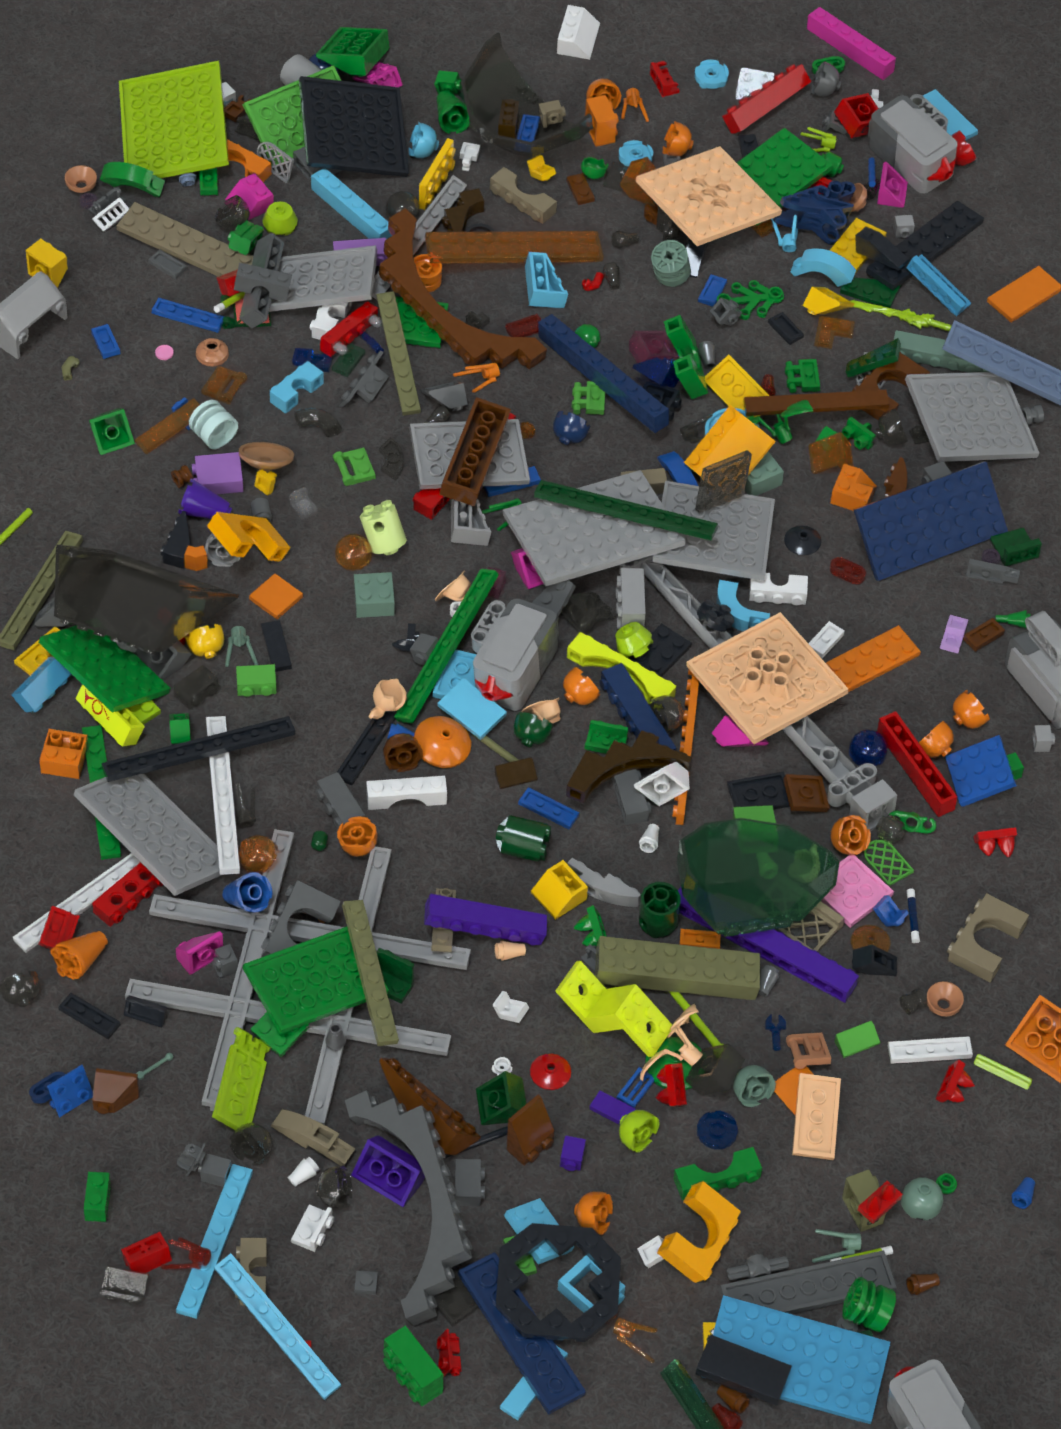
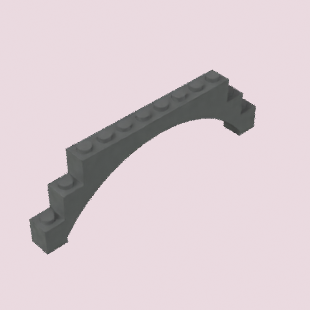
M366 1090L345 1100L349 1118L357 1125L367 1124L377 1127L404 1142L419 1162L429 1187L432 1225L428 1250L414 1285L406 1298L401 1299L405 1318L415 1326L437 1316L435 1310L437 1303L434 1296L455 1287L453 1282L455 1275L451 1267L472 1258L470 1251L472 1250V1244L465 1234L467 1227L459 1214L462 1210L454 1197L456 1190L449 1180L451 1173L443 1160L446 1156L438 1143L440 1135L433 1126L435 1118L432 1112L427 1111L422 1105L407 1112L403 1103L400 1104L395 1098L380 1104L378 1098L372 1096Z

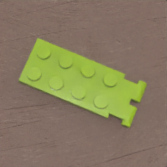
M236 1027L233 1032L236 1035L235 1042L229 1047L212 1117L237 1132L247 1135L250 1133L267 1064L264 1061L265 1053L270 1048L256 1037L252 1040L253 1036Z

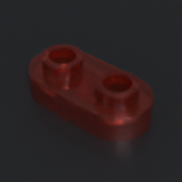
M842 557L834 558L830 563V572L852 584H860L865 580L866 570L856 563Z

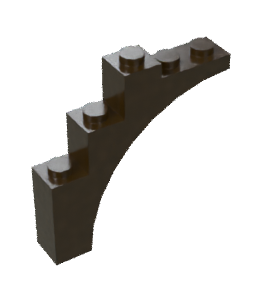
M641 730L632 747L614 740L605 757L586 750L567 784L566 797L585 803L590 794L603 782L615 775L630 770L663 768L677 762L689 772L692 757L686 753L670 749L666 745H660L658 736Z

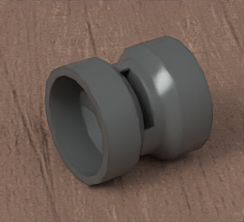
M1034 405L1033 408H1021L1028 425H1031L1032 422L1042 423L1044 421V411L1041 405Z

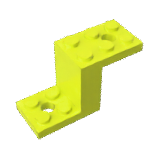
M582 961L575 962L555 990L593 1033L623 1029L648 1057L655 1055L671 1031L672 1024L636 984L606 989ZM579 985H581L583 988L582 995H580L579 993ZM647 1023L651 1026L650 1033L647 1031Z

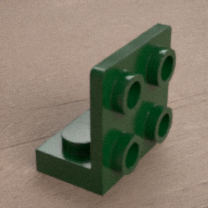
M1024 528L994 535L990 538L1004 566L1039 558L1042 543L1039 538L1031 540Z
M378 948L377 957L383 980L389 989L387 996L402 1004L414 986L415 965L410 960L398 957L389 950Z

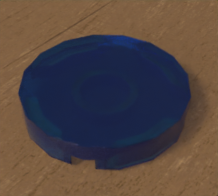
M707 1112L699 1119L697 1136L706 1147L714 1150L725 1149L736 1141L738 1135L737 1122L726 1112Z

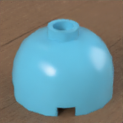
M418 122V125L414 127L410 138L413 148H409V155L415 158H426L434 150H437L439 140H437V134L431 126Z

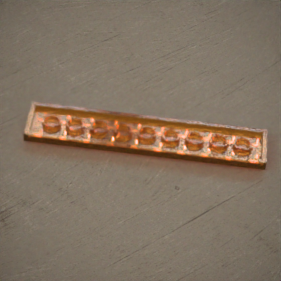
M598 231L425 233L430 263L526 262L529 252L547 253L551 262H600L604 258Z

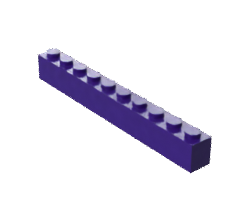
M684 882L678 890L681 896L679 913L711 931L721 932L722 937L752 953H760L761 958L844 1003L856 988L859 975L851 969L838 965L836 961L827 959L820 955L819 952L803 946L799 941H794L782 932L775 931L765 923L751 918L747 913L736 910L728 903H723L713 895L699 890L695 885Z

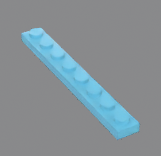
M232 1164L179 1300L176 1313L197 1319L215 1273L214 1266L220 1260L253 1174V1169Z
M231 1253L214 1266L217 1273L324 1400L341 1387L340 1382Z

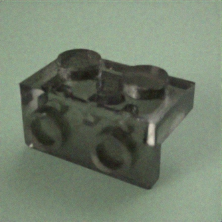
M106 1266L99 1294H104L106 1299L116 1300L118 1297L125 1299L126 1303L137 1304L145 1298L149 1274Z

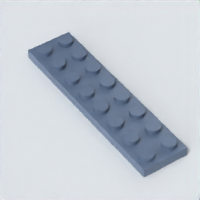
M954 320L942 347L943 350L1061 405V370Z

